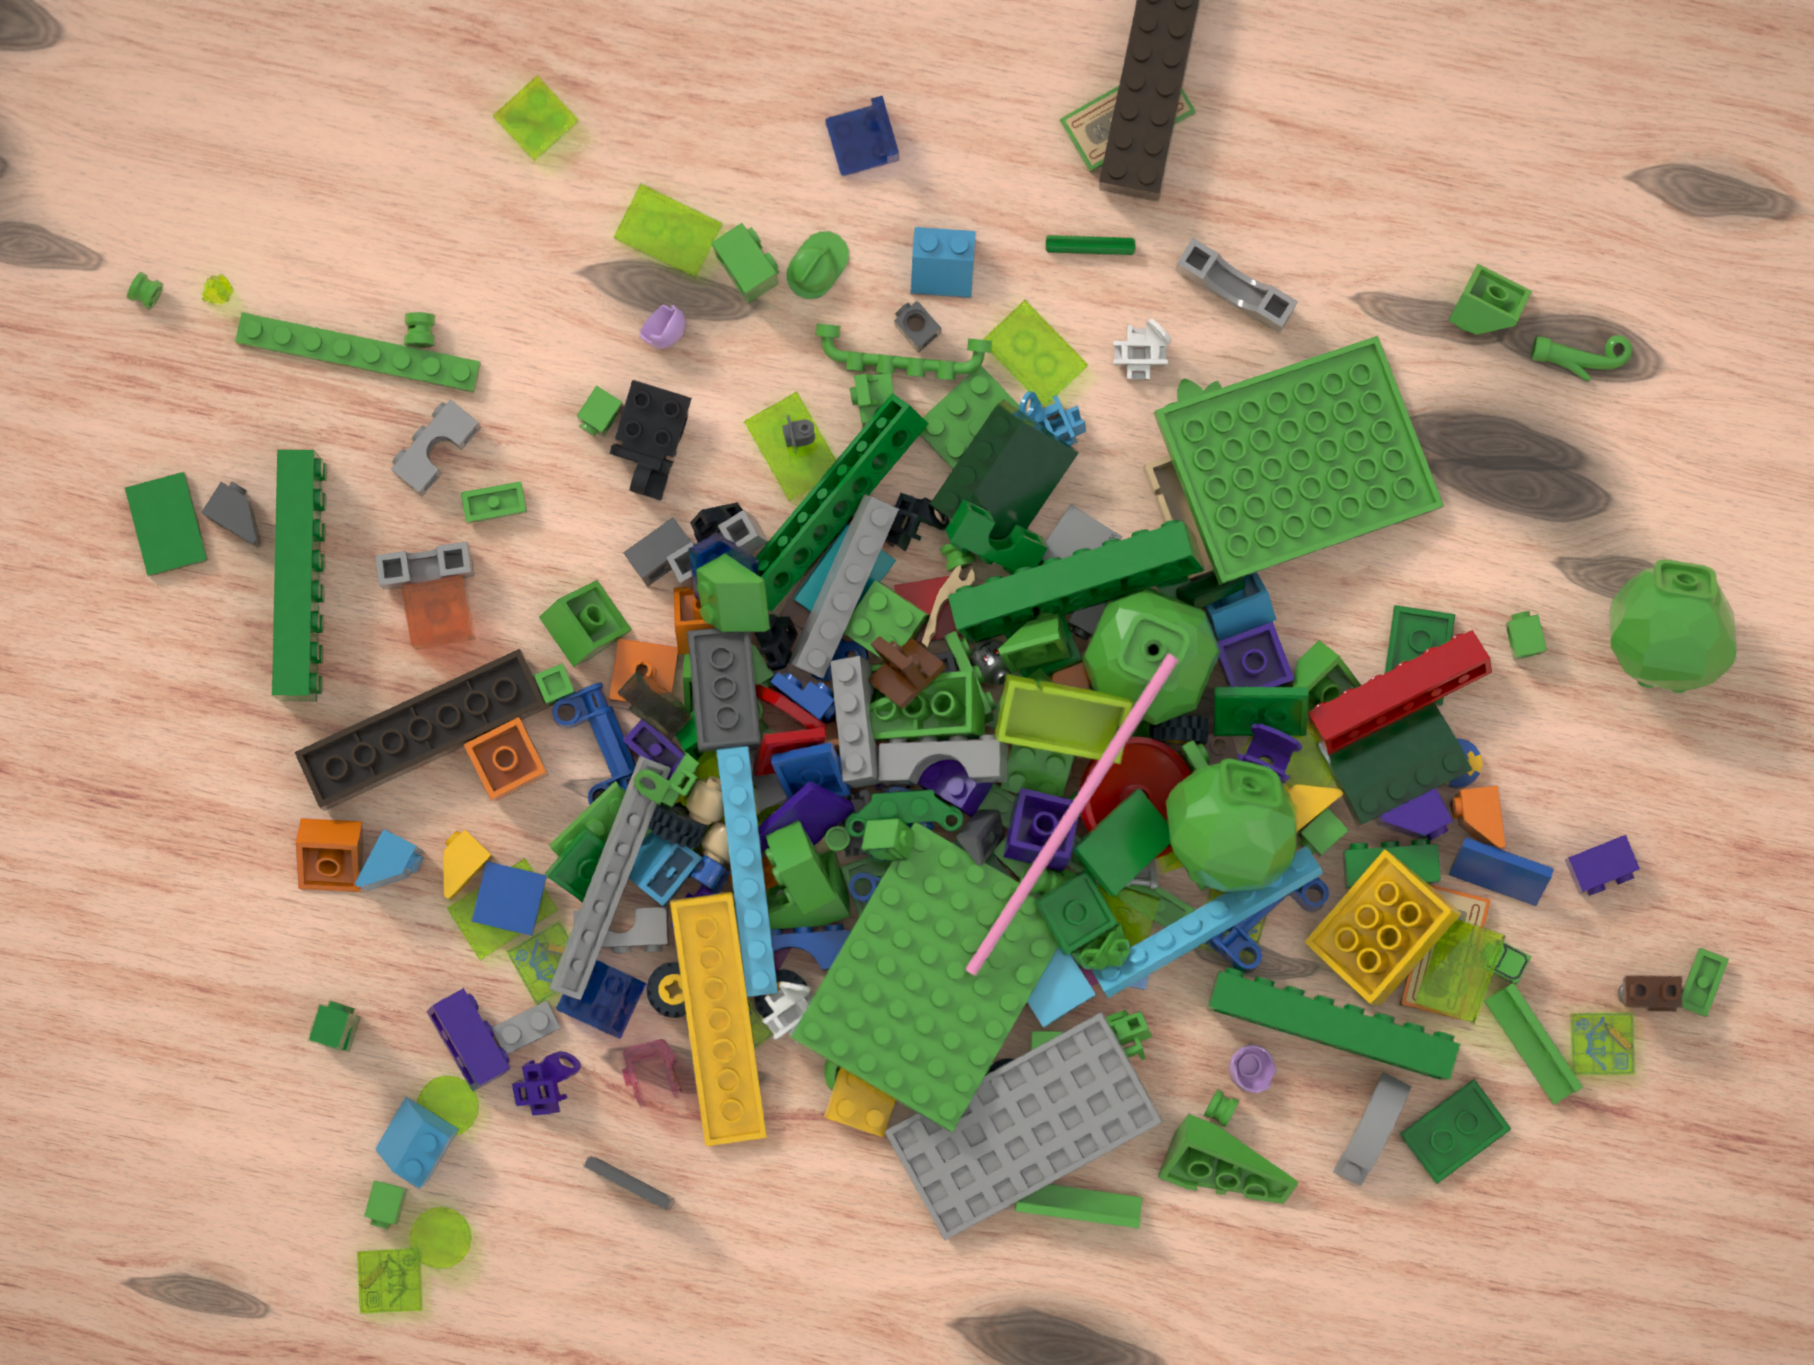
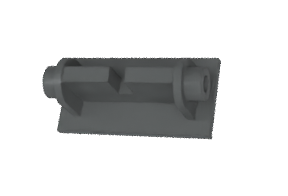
M787 415L788 424L782 425L787 448L793 447L794 454L797 455L796 447L810 445L814 442L816 438L814 425L806 419L791 422L790 415Z

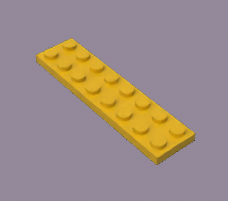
M732 892L670 901L705 1147L767 1138Z

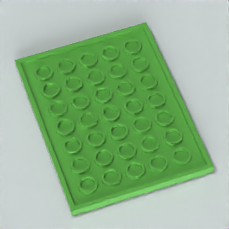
M1378 336L1163 407L1154 412L1158 427L1219 585L1441 509L1444 506Z
M916 822L911 826V829L914 831V845L911 848L909 860L890 862L790 1038L949 1132H953L1053 957L1058 944L1033 902L1040 898L1041 895L1029 893L977 975L974 976L969 973L966 967L1020 883L985 862L982 865H977L965 850Z

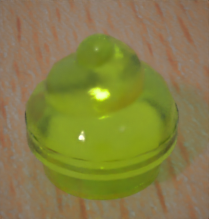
M222 274L208 277L204 283L202 300L218 305L228 302L230 296L234 294L230 281Z

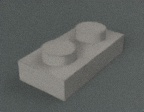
M548 1000L493 1026L492 1029L500 1047L508 1055L561 1029Z

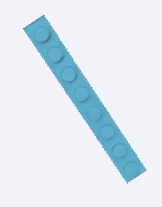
M748 746L717 749L747 997L778 993L749 748Z
M1306 846L1295 852L1290 867L1278 880L1268 887L1250 891L1226 892L1131 947V952L1122 966H1106L1104 970L1093 969L1092 972L1107 998H1110L1324 873Z

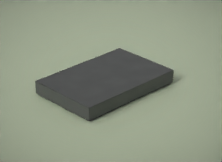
M595 1156L588 1157L583 1166L665 1210H671L675 1202V1198Z

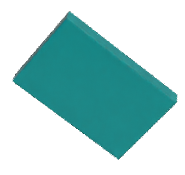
M845 524L793 598V600L809 612L814 607L847 533L848 524ZM882 549L855 609L875 580L881 582L896 562L894 558Z

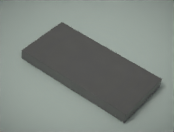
M717 628L687 631L699 753L741 746H760L761 739L750 632H721Z

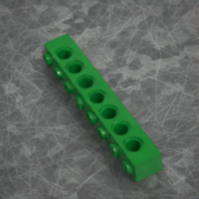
M892 393L747 566V569L764 580L767 607L770 612L777 607L856 512L863 495L869 496L929 424L909 404Z

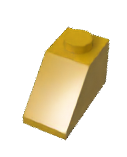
M1296 784L1289 789L1287 785L1284 786L1297 808V831L1344 794L1340 789Z
M465 829L461 833L458 830L455 831L446 840L445 844L448 847L443 851L444 896L450 901L485 867L486 861L490 862L494 857Z

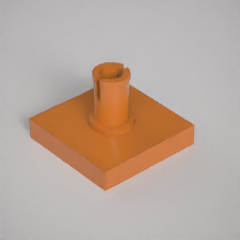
M618 638L609 700L670 709L678 661V648Z

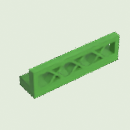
M1514 983L1507 985L1484 1001L1553 1105L1583 1088Z
M1048 1184L1017 1201L1015 1211L1139 1228L1143 1197Z

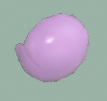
M666 305L660 306L644 323L640 331V337L650 346L657 349H666L675 345L682 338L686 327V320L683 312L674 305H671L673 309Z
M1248 1044L1237 1049L1232 1055L1229 1063V1073L1232 1082L1241 1090L1260 1093L1271 1087V1080L1276 1073V1067L1272 1055L1264 1047Z

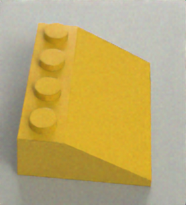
M1384 849L1304 943L1368 1003L1381 1006L1462 913L1432 886L1388 850Z

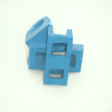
M1028 391L1024 394L1019 410L1070 446L1078 443L1076 436L1087 432L1085 421L1081 419L1078 406L1064 411L1056 395L1053 397L1055 404L1043 408L1035 392ZM1029 399H1030V400H1031L1030 408H1029L1028 412L1026 413V406H1027V403H1028V401H1029ZM1060 412L1061 416L1048 421V417Z

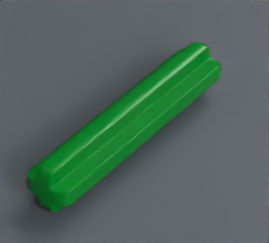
M1046 236L1045 249L1048 253L1134 255L1136 248L1135 239L1129 237Z

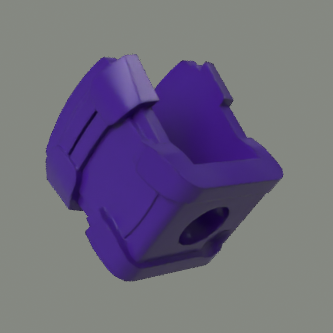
M1253 724L1251 728L1252 733L1255 735L1246 754H1239L1238 760L1268 767L1278 774L1282 784L1286 783L1290 776L1285 774V770L1293 752H1300L1303 746L1298 740L1263 724ZM1268 757L1273 762V765L1258 758Z

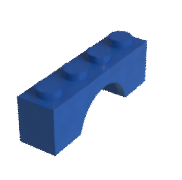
M827 925L823 932H813L812 927L794 928V934H782V929H770L773 954L786 948L802 949L817 960L821 970H829L850 934V930H844L843 925Z

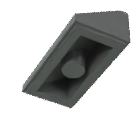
M978 810L957 835V840L977 865H982L1005 837L999 810Z

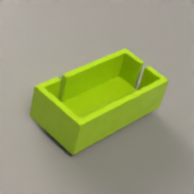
M1007 674L995 737L997 741L1100 760L1119 731L1117 730V725L1121 728L1130 714L1132 701L1099 691L1040 681L1038 687L1034 679ZM1123 748L1113 763L1120 764Z

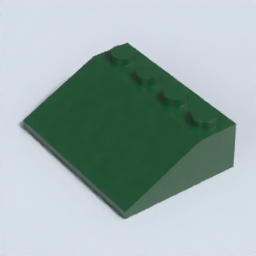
M1002 400L995 406L930 504L952 519L963 499L990 511L995 522L989 534L990 538L995 540L1006 538L1016 524L1028 529L1079 454V451L1006 400Z
M1434 702L1330 755L1326 753L1320 742L1316 744L1338 789L1344 793L1342 797L1357 827L1473 770L1457 738Z

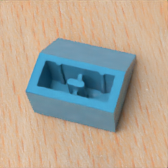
M651 832L642 841L628 879L663 907H667L690 879L691 874L697 868L702 857L686 845L684 848L679 847L677 843L673 845L669 843V840H663L660 838V835H655Z

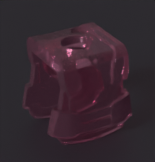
M658 1039L624 1050L623 1055L627 1068L622 1069L626 1086H632L635 1099L640 1108H645L646 1105L635 1063L663 1056L672 1094L675 1099L680 1098L679 1092L682 1091L679 1076L674 1069V1066H676L675 1062L677 1061L666 1040Z

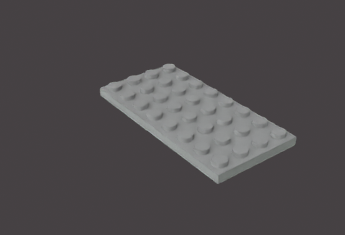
M1100 1012L985 1075L953 1132H949L919 1113L908 1117L884 1132L944 1240H947L1157 1126L1163 1120L1103 1012Z

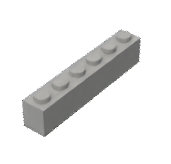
M863 495L790 657L789 664L824 678L897 515L898 508L872 496Z

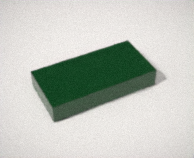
M1213 572L1177 588V598L1200 609L1245 589V580L1241 577L1219 585Z

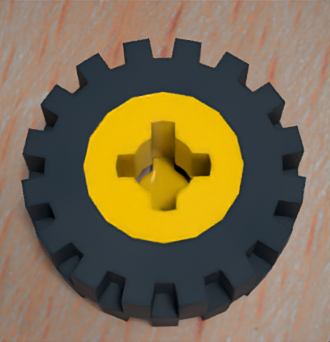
M679 962L662 964L654 970L648 979L646 987L648 1000L651 1006L663 1016L670 1018L686 1016Z

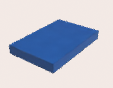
M1465 838L1450 868L1449 876L1537 906L1552 877L1554 869L1473 839Z

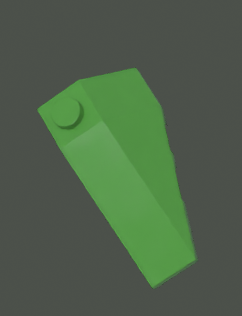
M974 671L945 672L939 674L903 709L887 697L870 703V722L875 741H889V739L893 738L919 741V738L933 737L937 738L938 741H949V737L964 736L968 740L979 739V736L985 735V707Z
M831 850L819 855L824 863L837 899L803 915L797 904L794 906L790 904L784 891L787 887L785 888L784 885L780 886L779 884L766 890L770 929L822 926L850 917L849 893L835 851ZM734 900L733 902H734V909H735L737 930H738V932H739V929H738V921H737V913H736V904H735V900Z
M1189 1113L1175 1131L1158 1178L1189 1190L1197 1191V1186L1216 1189L1215 1194L1226 1195V1191L1244 1193L1247 1199L1284 1204L1298 1185L1296 1179L1216 1124Z

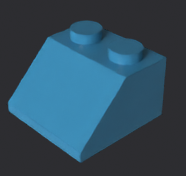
M915 227L911 294L971 298L976 231Z
M1257 572L1242 577L1245 580V589L1203 607L1218 641L1277 620L1269 593Z
M383 829L355 885L369 891L409 878L412 872L416 874L424 860V857L421 856L423 850Z
M405 1097L375 1150L393 1173L420 1189L430 1180L459 1129L410 1098Z

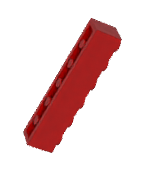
M1473 630L1465 634H1457L1449 642L1439 647L1429 648L1421 656L1411 661L1401 662L1395 669L1383 675H1376L1367 683L1355 689H1348L1339 697L1329 702L1318 704L1313 710L1308 712L1311 728L1326 753L1330 755L1491 674L1490 656Z

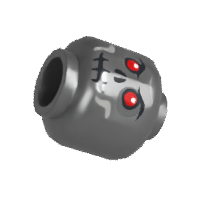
M985 639L972 649L970 657L971 666L979 667L984 684L1002 685L1005 683L1006 675H1012L999 654L998 648L1004 644L1002 641Z

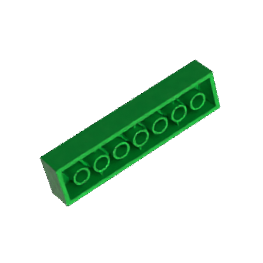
M277 449L272 696L282 702H317V694H322L323 679L322 676H318V664L323 663V645H319L318 637L319 633L324 631V616L320 615L319 603H324L325 598L324 584H320V572H325V554H321L320 542H325L326 525L321 521V511H326L327 506L326 493H322V481L327 480V463H323V459L315 450Z
M1170 520L1162 523L1161 528L1151 531L1148 529L1138 530L1132 533L1129 538L1123 540L1110 539L1103 542L1101 547L1092 550L1090 548L1078 549L1072 553L1073 556L1063 559L1060 557L1045 560L1041 566L1035 568L1022 567L1015 570L1013 575L1004 578L1002 576H994L986 579L985 584L979 586H962L956 589V593L948 595L956 629L972 645L985 639L1003 635L1008 631L1019 630L1025 623L1035 620L1036 616L1043 613L1063 616L1120 598L1145 587L1152 588L1205 571L1196 537L1184 521Z
M1227 967L1225 972L1219 971L1216 975L1207 1010L1438 1080L1447 1081L1451 1079L1460 1048V1043L1453 1042L1455 1038L1453 1035L1440 1031L1430 1035L1424 1033L1425 1027L1410 1022L1404 1023L1403 1026L1394 1024V1017L1381 1013L1374 1014V1017L1364 1015V1008L1351 1004L1344 1005V1008L1334 1006V999L1321 995L1314 996V999L1303 996L1304 990L1292 986H1287L1284 990L1273 987L1274 981L1257 976L1254 981L1245 979V973Z

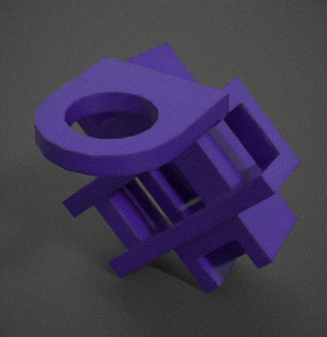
M558 1051L544 1057L540 1063L530 1060L522 1066L524 1079L512 1083L516 1106L530 1105L532 1116L560 1112L558 1102L567 1099V1094L559 1093L557 1083L576 1075L581 1069L580 1061L568 1052ZM562 1058L570 1061L574 1067L564 1066L559 1059ZM540 1086H544L546 1097H542ZM523 1087H525L526 1097L524 1098L521 1092Z

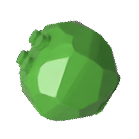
M1658 560L1655 562L1654 568L1643 569L1625 583L1613 598L1609 610L1610 645L1624 672L1637 680L1640 686L1645 688L1659 687L1676 693H1683L1686 690L1702 688L1714 683L1734 664L1737 654L1734 612L1717 582V576L1713 569L1703 565L1680 561Z
M1145 587L1106 603L1082 658V662L1094 691L1130 699L1132 701V711L1168 653L1179 659L1141 720L1150 724L1158 725L1196 710L1221 651L1205 611L1150 587Z
M1224 759L1220 764L1196 770L1177 784L1170 792L1166 800L1173 852L1186 866L1189 877L1194 882L1226 892L1258 890L1274 883L1290 867L1297 848V808L1274 770L1239 760Z

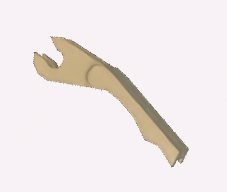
M961 565L956 567L943 587L940 588L922 640V646L928 651L931 638L936 634L939 613L943 605L949 602L948 595L956 593V589L962 586L973 585L975 582L973 569L969 572L968 578L962 581L959 579Z

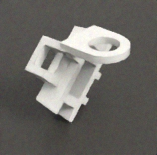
M1152 318L1147 321L1145 329H1133L1132 325H1128L1127 341H1113L1114 366H1127V379H1150V366L1165 367L1168 364L1166 347L1171 343V337Z
M780 982L779 987L781 990L771 997L769 995L765 997L774 1013L762 1021L771 1029L775 1040L787 1032L790 1035L793 1033L812 1000L810 995L811 987Z

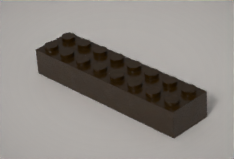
M1137 0L1099 180L1100 191L1159 202L1201 0Z
M518 649L294 753L319 808L326 811L463 748L464 744L518 717L521 720L547 709L548 706L523 652Z

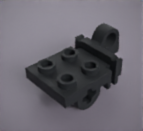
M632 380L615 436L616 440L623 442L622 445H612L609 453L638 463L630 485L631 492L662 500L669 473L674 461L667 460L666 457L667 455L671 457L676 456L677 446L687 423L691 397Z

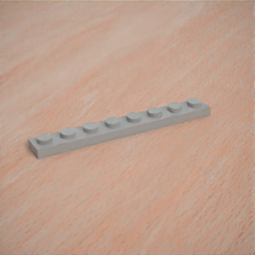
M642 756L639 757L550 989L581 1000L657 805L656 802L637 790L634 785V777L641 770H650L667 780L670 767ZM647 777L641 778L643 786L652 790L656 789L653 780Z

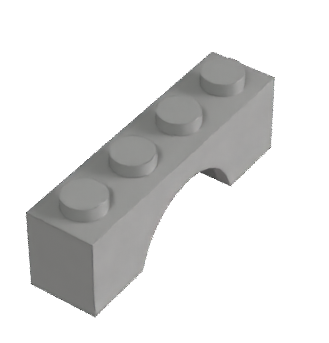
M1192 238L1176 265L1175 270L1278 333L1285 326L1298 302L1274 286L1260 283L1238 271L1226 262L1219 253Z
M861 656L831 661L843 782L854 788L882 784L878 781L879 749L874 740L870 722V699L874 694V687L869 683L868 678L872 675V665Z
M981 735L979 740L969 741L964 736L949 737V741L938 742L937 738L922 737L919 738V742L908 743L907 739L893 738L889 739L887 744H879L878 781L886 786L917 785L922 773L930 765L941 760L961 762L969 778L976 783L1007 782V744L997 741L995 735Z

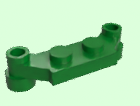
M934 789L871 793L872 800L859 812L850 814L846 819L845 826L847 832L856 838L864 836L867 821L900 819L904 823L936 821L944 830L956 831L963 824V814L959 808L948 806L934 796ZM948 815H955L957 817L955 824L949 825L945 822ZM855 821H861L864 827L862 830L856 831L852 828V824Z

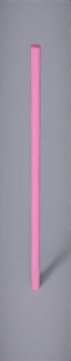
M1168 653L971 959L966 970L972 975L976 976L1174 669L1179 659Z

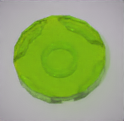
M443 1075L432 1079L423 1087L417 1098L419 1105L458 1128L459 1130L455 1136L465 1133L473 1126L479 1113V1100L476 1091L472 1092L468 1083L457 1076Z
M447 1207L430 1208L421 1213L412 1224L409 1234L410 1249L415 1258L425 1266L436 1270L448 1269L460 1263L469 1252L472 1241L471 1228L465 1217L456 1210Z

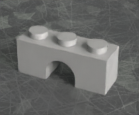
M451 399L447 404L442 402L432 413L434 419L427 427L421 426L412 437L413 444L407 451L402 449L392 461L394 466L391 470L421 496L428 491L442 474L430 461V451L433 446L441 441H449L462 450L481 428L478 421Z
M743 510L718 525L721 532L713 539L700 544L691 542L666 557L680 584L692 590L698 584L696 572L698 568L725 553L738 562L766 545L768 540L755 516Z
M467 542L436 546V549L425 552L408 553L401 551L375 555L379 586L383 590L475 576L471 548Z
M635 908L634 926L628 932L621 934L614 933L608 929L601 948H613V953L615 954L631 953V947H644V952H662V946H669L668 908ZM580 910L573 911L574 924Z

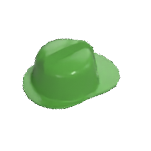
M820 231L812 234L802 244L789 263L787 282L790 289L797 296L805 299H816L825 295L848 263L849 250L846 242L839 235L830 231Z

